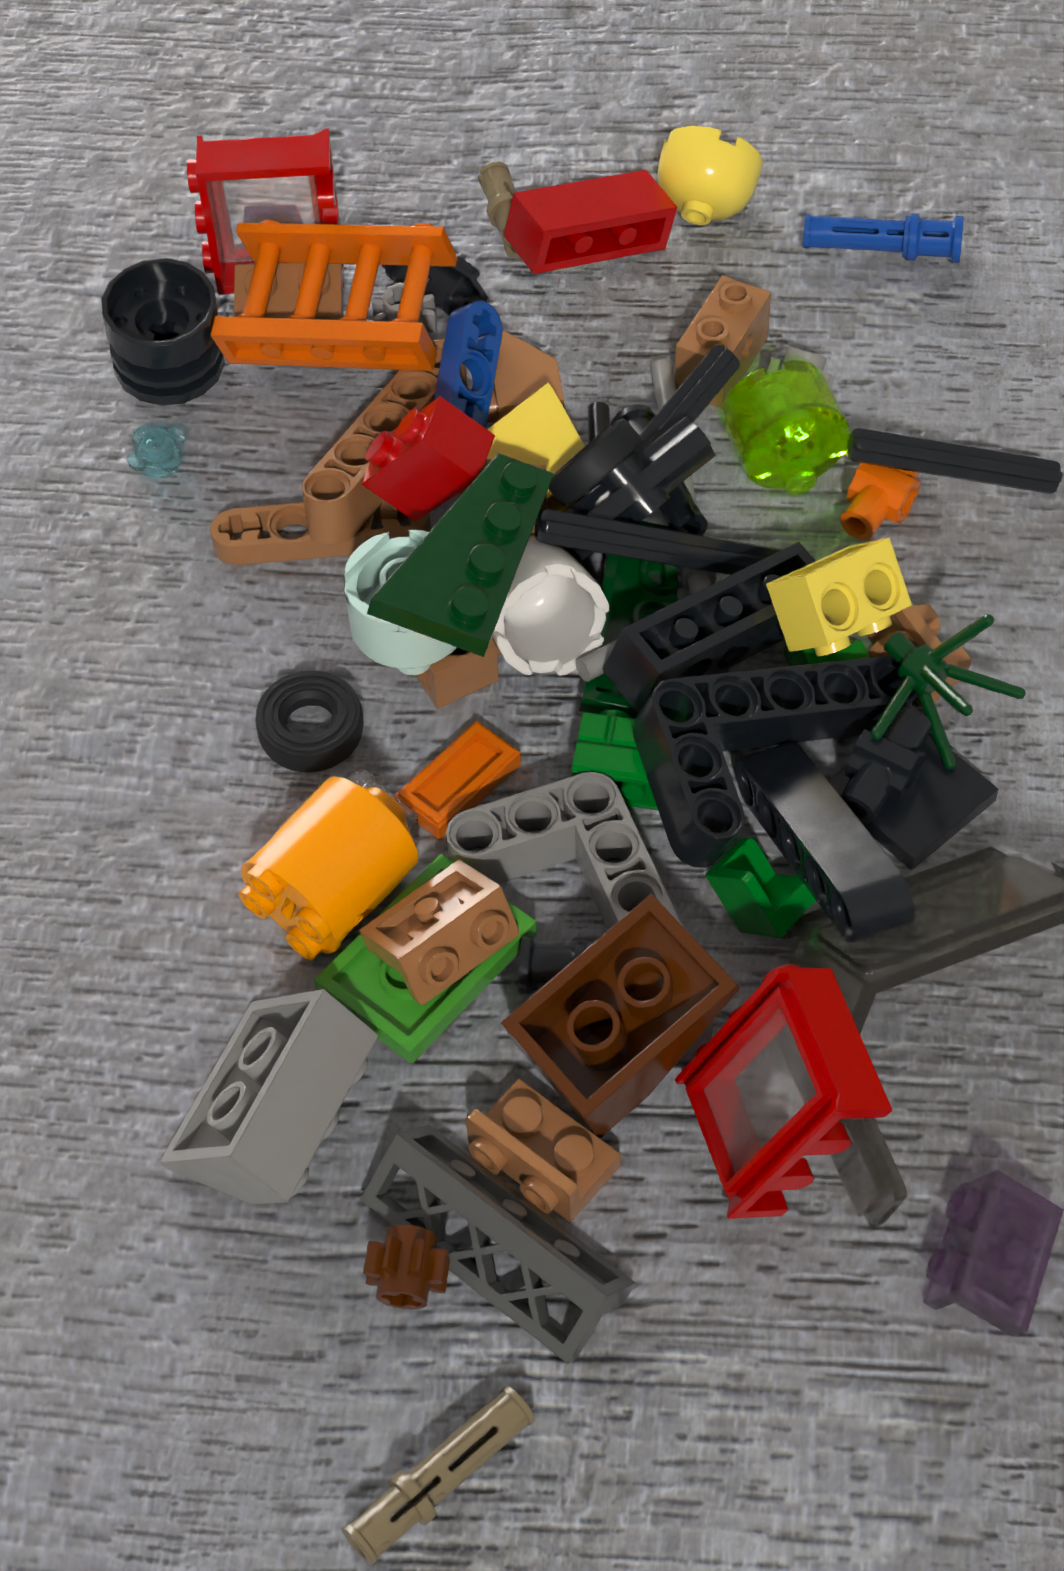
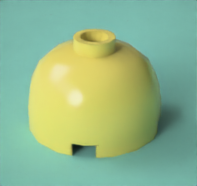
M687 126L676 128L670 132L668 141L664 140L658 162L657 179L660 187L678 207L677 211L681 213V217L684 220L696 225H707L711 221H720L736 215L750 202L759 180L763 161L759 151L746 140L737 136L735 145L719 140L722 130L712 127Z

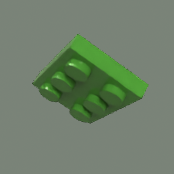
M441 853L378 916L454 862ZM507 900L519 928V935L424 1005H420L412 999L402 975L367 950L360 934L314 979L316 990H326L378 1034V1040L412 1065L520 952L522 937L534 938L537 935V921Z

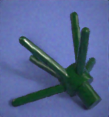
M990 614L984 615L935 649L926 644L916 647L902 632L895 633L887 640L884 650L901 665L898 670V676L903 681L872 729L871 737L873 739L879 740L882 738L911 691L914 690L919 697L925 715L932 724L931 732L946 769L952 770L956 767V761L931 693L936 691L949 705L964 716H970L973 713V707L945 681L947 677L1016 699H1023L1025 697L1026 691L1022 687L948 664L943 659L994 623L993 616Z

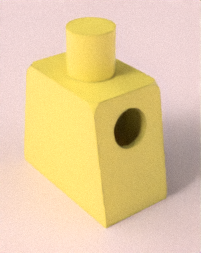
M547 383L487 429L495 435L486 459L492 460L500 453L527 464L546 466V471L555 474L582 450L585 445L554 389ZM549 489L547 491V504L551 509L565 511L574 504L572 503L565 507L553 496Z

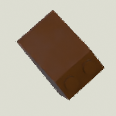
M650 894L505 1018L501 1024L518 1049L592 1133L601 1138L654 1091L738 992L739 986L668 910Z

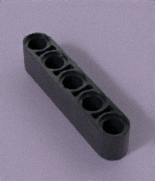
M790 741L735 758V777L745 804L848 943L913 923L915 908L904 876L796 741Z

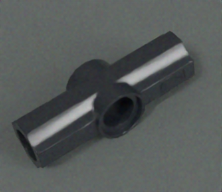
M686 416L658 435L652 443L638 454L636 451L632 452L614 470L597 483L596 487L565 511L638 524L670 498L669 492L716 456L711 447V442L699 426L695 425ZM564 547L578 562H582L585 558L595 553Z

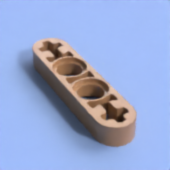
M383 500L382 504L366 521L363 528L344 543L336 545L320 544L310 537L308 531L305 535L296 539L281 537L279 532L287 526L301 525L307 528L303 502L225 510L214 518L211 523L210 532L215 554L221 561L232 565L351 556L362 543L379 534L389 532L391 539L409 537V530L430 532L431 520L430 513H428L416 522L411 519V525L400 526L401 519L411 518ZM374 520H381L382 529H375ZM261 530H267L269 538L263 539ZM242 533L241 539L232 540L233 534Z

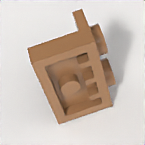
M457 860L361 928L359 932L367 950L402 975L412 999L420 1005H424L519 935V928L502 887L463 861Z
M519 1078L485 1115L478 1109H474L466 1118L468 1150L472 1157L493 1174L503 1171L520 1184V1191L533 1205L546 1214H550L554 1210L569 1223L575 1219L621 1166V1154Z

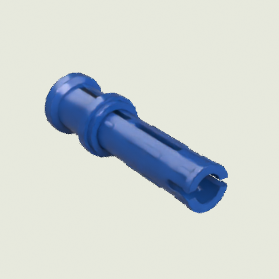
M911 213V216H905V221L811 216V214H806L803 248L816 247L902 252V258H907L908 261H915L917 256L948 257L951 263H960L964 216H955L953 221L921 219L919 214Z

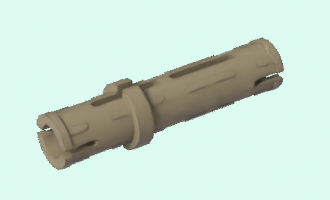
M504 1386L495 1398L460 1428L455 1430L407 1474L399 1470L388 1480L390 1489L350 1524H346L341 1528L347 1541L368 1565H373L383 1552L416 1523L419 1522L423 1526L429 1523L437 1515L435 1507L474 1472L478 1471L520 1431L535 1421L532 1410L513 1388Z

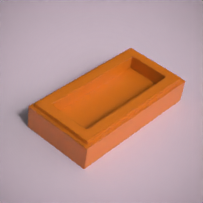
M476 720L394 795L395 801L409 818L441 840L446 835L448 824L455 815L476 807L521 765V752Z

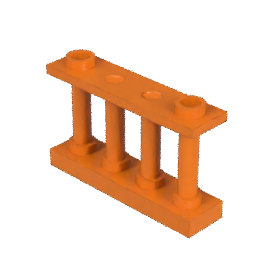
M264 220L260 223H238L236 233L255 262L243 314H239L237 317L215 316L211 331V337L229 364L414 371L434 370L437 350L424 324L418 322L430 266H456L457 256L444 227H435L427 223H417L412 226L284 224L274 220ZM277 262L305 263L294 314L288 318H264ZM356 264L345 317L339 320L315 319L327 265ZM405 265L408 268L397 318L391 322L366 321L378 266Z

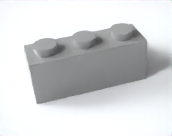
M324 989L252 1001L159 1163L170 1171L249 1204L289 1202L291 1197L296 1195L306 1183L309 1176L308 1165L321 1141L327 1138L336 1127L339 1120L338 1110L351 1086L365 1073L369 1063L367 1056L379 1035Z

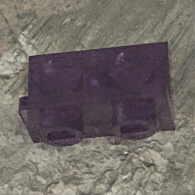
M995 1170L970 1182L962 1183L953 1192L948 1201L946 1217L949 1219L941 1245L934 1251L927 1265L926 1277L929 1279L923 1303L935 1310L957 1304L1010 1336L1027 1332L1064 1209L999 1170Z

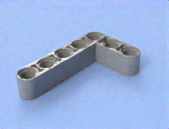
M581 773L483 804L455 815L448 824L446 837L449 859L453 862L457 860L463 861L497 884L576 859L607 930L629 913L626 910L635 908L650 894L681 924L617 785L611 778L602 773ZM595 810L599 811V813L589 814L584 813V811ZM534 828L542 830L534 833L526 832V830ZM473 847L485 848L481 851H467V849ZM616 858L621 859L623 861L619 863H609L605 862L604 860ZM713 1021L683 1056L694 1055L698 1048L710 1041Z

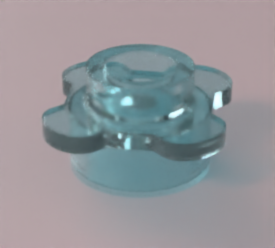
M144 426L132 433L131 438L134 443V449L127 456V462L131 469L140 471L150 478H164L175 473L181 466L182 460L179 449L186 442L183 430L177 427L165 430L158 427L149 428Z

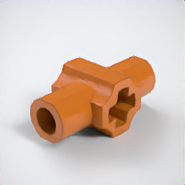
M860 463L848 487L846 501L850 502V504L840 517V524L844 531L859 540H868L874 535L885 519L902 524L910 513L912 505L919 494L921 480L917 479V476L920 473Z

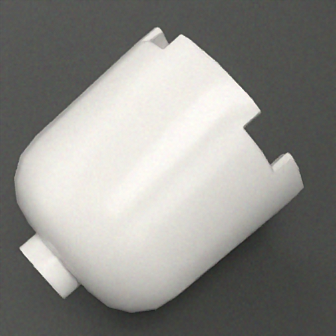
M531 535L492 637L506 662L522 674L531 675L533 674L532 672L546 673L556 671L559 676L567 675L577 669V660L598 650L602 646L604 638L601 636V631L606 621V613L609 611V603L596 580L571 553L560 546L540 543L534 535Z

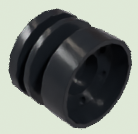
M170 258L147 259L123 268L108 282L101 298L102 315L107 339L110 343V355L113 360L114 374L124 391L140 401L164 406L184 404L198 398L218 382L225 365L224 355L211 337L215 316H218L214 286L204 272L184 261Z

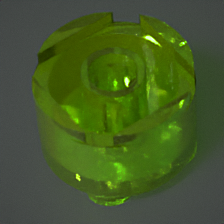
M790 360L782 362L785 369L767 373L765 367H762L744 377L728 394L723 411L726 416L724 423L726 431L747 477L759 486L770 489H785L787 493L797 495L813 488L817 478L827 472L837 463L842 455L847 453V441L851 432L849 424L823 372L811 363Z

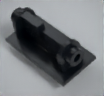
M457 256L455 267L430 266L428 275L430 281L426 285L424 296L433 294L435 306L449 316L455 309L472 303L471 296L473 294L485 302L489 298L477 281L480 273L465 259ZM381 265L385 269L387 277L397 283L405 282L408 266Z

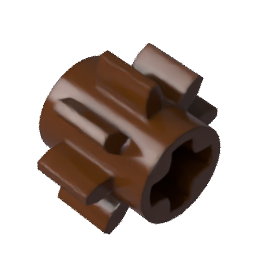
M412 1225L391 1226L386 1230L384 1243L368 1242L363 1274L367 1275L365 1284L377 1286L376 1299L382 1304L409 1310L424 1308L427 1306L429 1291L443 1294L446 1291L450 1261L447 1260L448 1250L436 1249L437 1235L428 1229Z

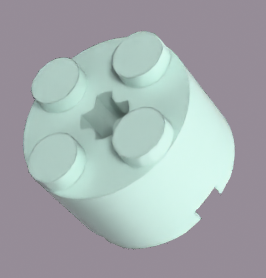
M409 530V537L390 539L389 532L368 539L352 553L346 563L344 574V592L353 641L370 659L385 666L398 668L400 672L406 675L424 673L431 664L442 660L457 648L367 614L371 598L429 533L423 530Z

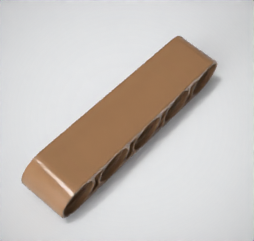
M445 339L432 340L437 350L433 371L399 370L305 477L302 483V493L308 534L314 541L320 544L336 545L350 540L382 504V498L361 485L370 464L365 459L367 450L382 431L391 433L413 408H417L420 411L434 401ZM461 364L460 376L467 388L466 366Z

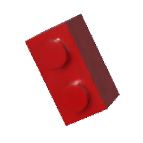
M439 396L420 411L417 408H413L391 433L382 431L373 440L365 456V459L370 464L361 485L416 522L472 484L482 471L495 435Z

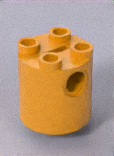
M329 777L279 827V830L270 841L241 866L242 879L246 886L238 893L240 900L257 917L267 919L270 916L281 928L288 933L285 935L288 944L303 958L313 961L320 953L331 954L335 952L348 932L363 918L373 912L418 864L419 853L410 835L405 813L390 795L377 787H361L346 778Z

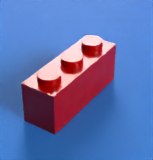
M647 170L515 192L513 193L504 237L533 274L666 249L678 207Z

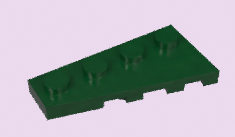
M498 453L371 598L367 614L484 657L554 473Z
M640 521L638 523L641 525L670 529L669 526L655 524L646 521ZM606 554L601 589L609 603V611L606 613V621L601 631V636L604 638L601 647L618 639L623 628L678 601L677 590L679 583L676 566ZM605 673L589 682L584 681L579 706L580 712L600 714L605 710H619L628 714L632 719H636L637 712Z

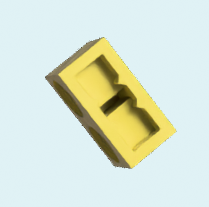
M890 537L848 546L766 584L789 652L814 648L816 656L828 655L847 648L851 645L848 636L855 632L858 633V636H864L890 627L892 625L890 616L912 605Z

